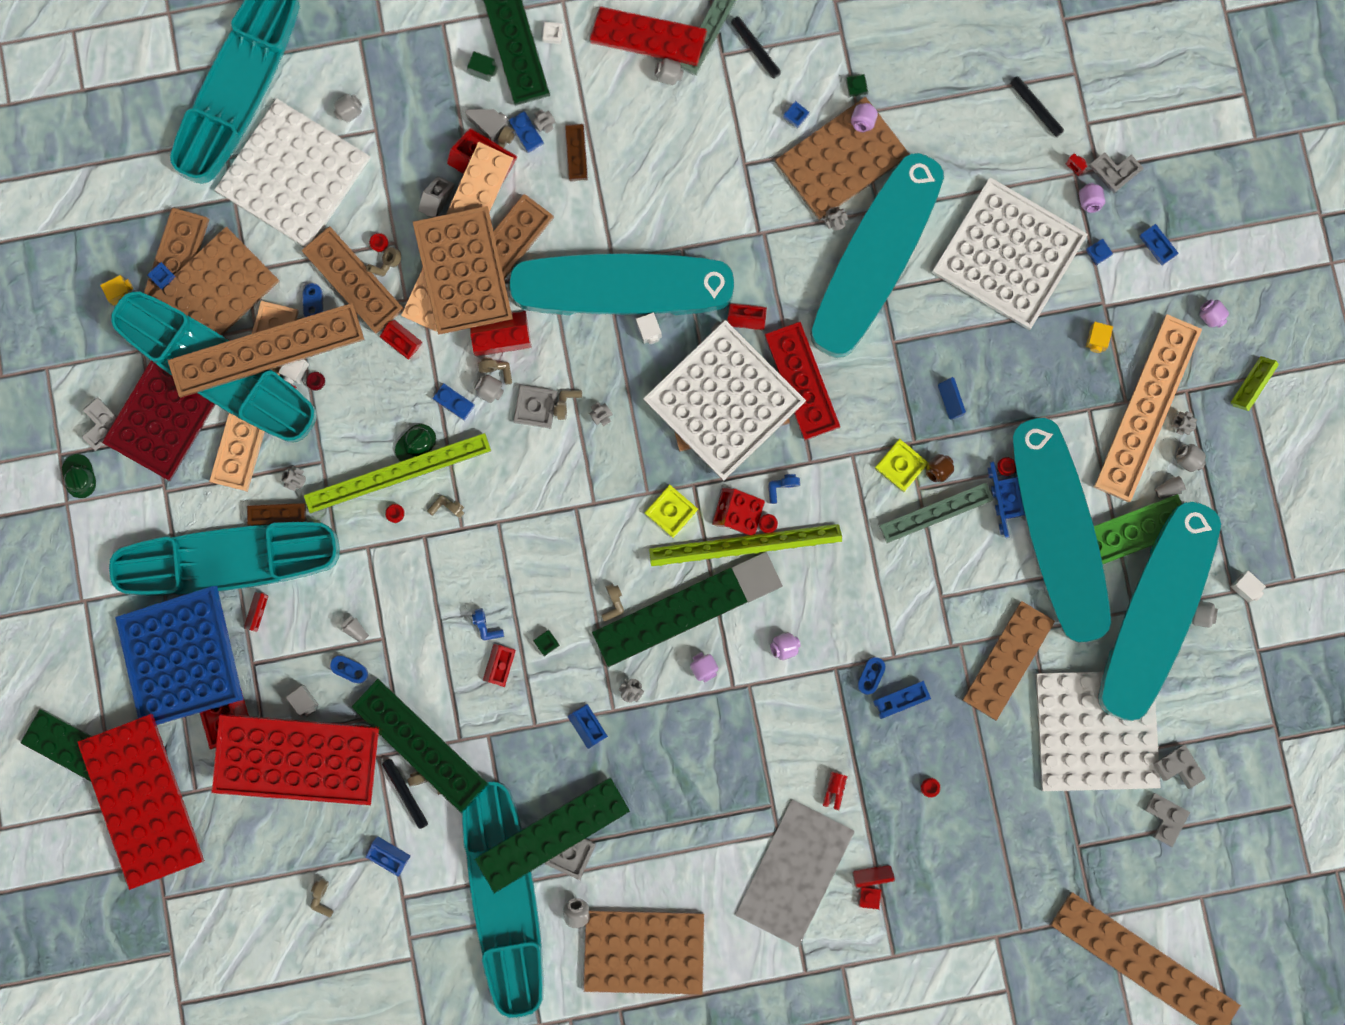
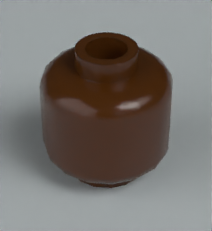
M938 454L926 465V475L933 482L942 483L954 472L953 460L948 455Z

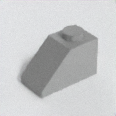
M474 109L465 112L467 119L493 142L499 138L504 127L508 126L507 117L502 112L497 113L494 109Z
M437 176L423 191L418 211L429 217H437L444 209L454 183Z

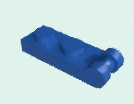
M924 681L879 698L873 701L875 707H878L880 719H883L930 700L931 697ZM888 701L892 706V708L889 710L886 709V706L884 704Z

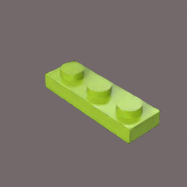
M1260 356L1230 402L1233 407L1250 411L1279 366L1276 360Z

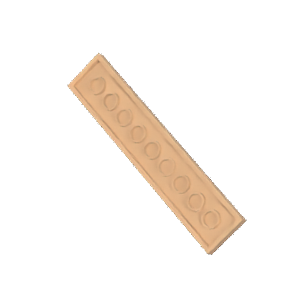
M478 142L447 214L488 206L490 213L514 158ZM422 268L401 316L437 332Z
M261 301L252 334L295 321L299 311ZM282 366L271 370L277 373L279 376H281L279 374V371ZM229 413L209 482L248 492L265 432Z
M1168 314L1165 315L1094 488L1126 502H1131L1202 331L1201 328Z

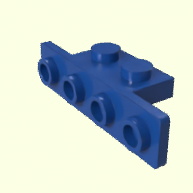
M990 462L991 467L987 469L989 478L994 480L995 486H991L993 497H997L998 504L995 505L996 514L1001 516L1002 523L999 524L1001 535H1005L1007 539L1010 538L1006 519L1025 516L1018 477L999 481L995 462Z

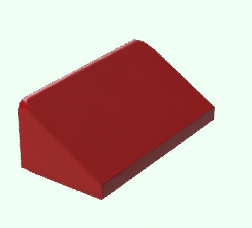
M729 303L727 322L732 327L764 330L767 307Z
M396 320L388 322L380 335V338L408 360L423 343Z
M260 592L254 593L244 629L258 631L268 595Z
M493 644L483 681L505 687L516 650Z
M890 865L857 870L852 873L854 885L857 888L894 882L895 880Z

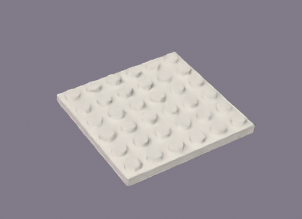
M276 99L215 188V191L303 247H306L319 236L370 160V156Z
M990 177L932 273L1030 330L1088 234Z
M726 320L643 398L723 481L806 402Z
M1104 672L1036 674L1041 790L1076 791L1161 788L1160 775L1153 765L1159 761L1156 702H1153L1147 714L1142 718L1124 721L1110 716L1099 705L1098 694Z

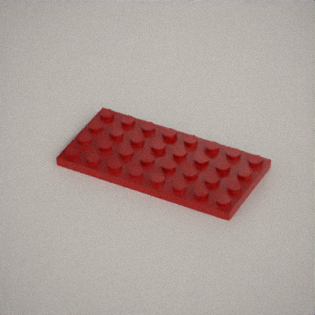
M153 714L78 742L129 890L205 861Z
M220 714L212 793L371 806L379 727Z

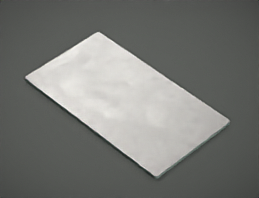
M791 800L736 912V916L799 947L855 833L854 830L795 800Z

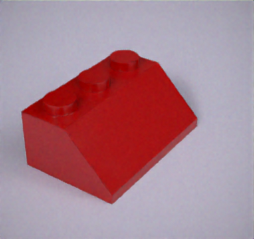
M471 128L450 149L447 164L462 174L465 173L478 142L514 158L506 177L518 157Z
M526 311L512 313L513 319L470 328L475 356L532 348Z
M245 700L200 713L210 749L216 748L220 714L249 716Z

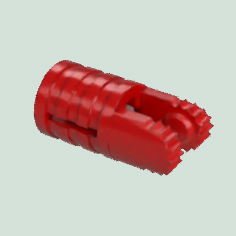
M831 772L823 806L828 807L830 805L832 795L835 793L834 809L840 810L848 776Z

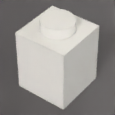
M654 312L636 319V324L644 344H654L659 341V338H662Z
M303 359L281 367L279 374L289 384L293 385L294 382L300 384L309 363Z
M1246 571L1230 587L1247 602H1251L1254 600L1258 601L1263 596L1264 592L1262 591L1266 586L1252 573Z

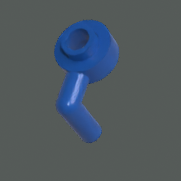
M787 474L781 480L770 481L768 484L770 504H777L776 488L801 486L800 478L796 477V474Z
M475 609V614H472L473 624L478 626L482 640L504 637L503 629L487 632L484 609Z

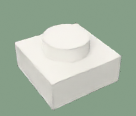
M544 22L543 43L561 44L563 24Z

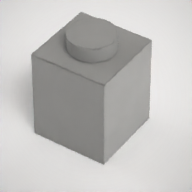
M300 686L286 697L299 716H310L316 711L315 707L319 705L306 686Z

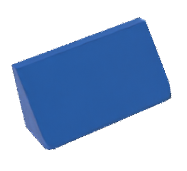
M951 377L938 385L950 420L962 417L966 412L955 378Z
M588 704L568 716L587 749L608 737Z
M376 837L365 857L399 877L410 855L384 839Z

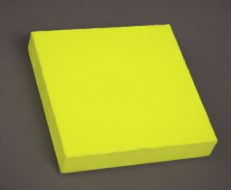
M899 438L876 465L875 469L901 491L905 492L928 462Z
M669 484L646 510L645 514L674 538L694 516L698 508Z

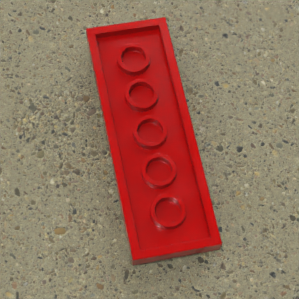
M600 6L590 42L596 45L661 59L668 58L680 63L697 66L707 30L705 28Z
M801 322L765 334L778 373L806 400L794 413L804 441L839 429V421Z

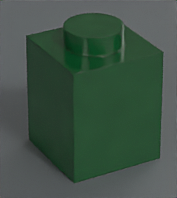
M473 51L467 66L469 75L490 82L491 77L496 75L498 68L494 58Z

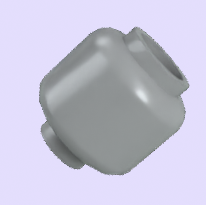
M665 58L657 63L655 76H657L658 81L661 83L675 85L677 81H681L684 70H681V64L678 61Z
M345 94L334 103V114L339 120L343 119L346 122H351L361 114L362 104L355 95Z
M490 375L481 376L474 388L476 395L489 403H492L495 399L499 400L504 392L501 389L502 382Z
M1185 444L1176 453L1177 463L1189 472L1199 471L1206 464L1205 452L1194 444Z
M1199 601L1192 624L1210 628L1212 624H1216L1218 609L1215 608L1213 603Z
M571 899L566 902L563 910L565 923L572 928L585 926L589 921L588 904L582 899Z

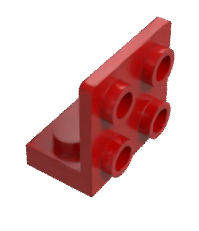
M722 488L712 525L727 527L749 536L755 535L765 501L737 489Z

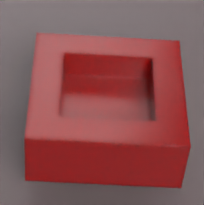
M1075 153L1065 163L1077 176H1080L1088 166L1086 161Z
M861 887L859 907L879 910L881 889Z

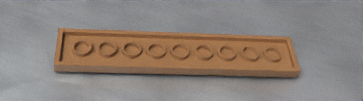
M350 303L168 360L178 395L181 398L365 339L354 304Z
M1070 892L1050 924L1198 1025H1229L1241 1006L1073 892Z

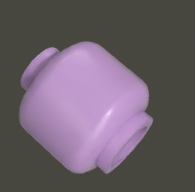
M869 103L857 105L851 117V124L859 132L872 130L878 116L877 110Z
M1089 183L1080 190V204L1084 210L1090 213L1101 210L1105 204V196L1100 185Z
M1210 299L1200 307V317L1208 327L1213 328L1217 326L1220 328L1227 323L1229 311L1220 300Z
M789 632L774 637L770 644L773 656L780 660L796 656L801 646L798 637H794Z
M702 652L693 657L694 662L691 663L690 668L698 681L703 680L705 683L717 676L716 672H718L719 668L711 654L704 655Z

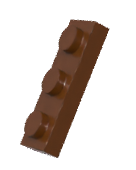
M584 124L565 125L569 182L588 180Z
M305 503L247 506V525L306 522Z

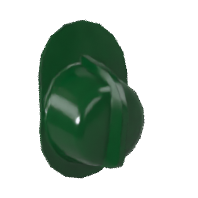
M417 424L411 427L396 443L395 454L398 460L402 462L430 452L436 443L435 432L425 424Z
M73 454L69 456L62 465V475L66 489L73 497L79 499L86 498L94 492L96 487V478L92 464L85 455Z

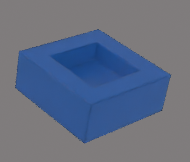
M795 101L783 117L798 129L810 112Z
M1104 239L1086 249V252L1096 266L1113 255Z
M162 262L147 274L160 289L166 287L175 278V275Z

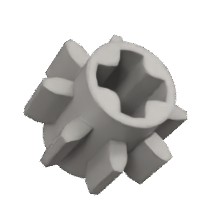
M540 109L534 113L536 118L532 121L539 132L545 131L547 134L554 129L552 124L555 123V119L549 110L543 112Z
M832 207L827 210V216L823 218L828 229L832 228L835 231L844 228L846 225L845 221L849 220L844 209L839 207Z
M597 402L591 406L593 411L589 415L596 425L601 423L605 426L611 422L609 417L613 414L606 403L600 405Z
M1180 411L1173 418L1172 427L1177 429L1176 433L1180 435L1184 433L1190 435V432L1196 429L1197 419L1193 418V414L1188 411L1185 413Z
M294 466L291 469L287 468L282 474V481L285 482L284 487L293 491L296 488L301 489L306 481V477L302 475L304 471Z
M625 679L618 691L622 692L621 698L629 703L633 701L638 702L644 693V690L641 689L642 684L636 679H630L629 681Z

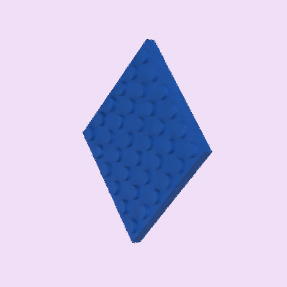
M211 586L115 617L138 719L153 714L156 725H160L244 700L217 586Z

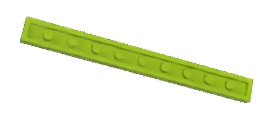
M486 433L306 494L304 498L311 514L491 452Z
M834 524L650 548L649 553L651 566H662L820 544H832L842 542L840 525Z

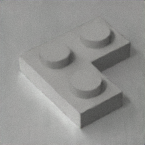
M1105 152L1089 165L1113 193H1116L1144 169L1132 154L1117 166Z
M98 397L83 409L96 424L84 433L82 438L95 451L103 445L104 438L117 418Z
M1186 745L1178 747L1153 764L1163 781L1179 774L1188 789L1193 788L1206 779Z
M1153 793L1145 811L1162 820L1153 837L1173 847L1190 812Z

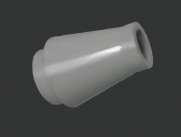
M1173 476L1155 488L1159 499L1182 494V491L1186 490L1180 476Z
M352 616L340 626L343 629L342 632L356 639L361 644L369 636L357 618L354 619Z

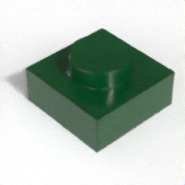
M865 74L846 77L849 97L868 94Z
M547 630L533 640L544 657L560 646L550 630Z

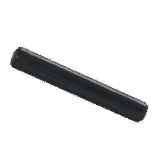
M739 16L735 17L731 21L732 26L771 77H778L781 74V70Z
M1019 76L1013 78L1010 82L1011 86L1053 135L1059 137L1064 132L1063 127Z
M387 759L382 763V766L417 827L419 829L426 827L428 822L392 759Z

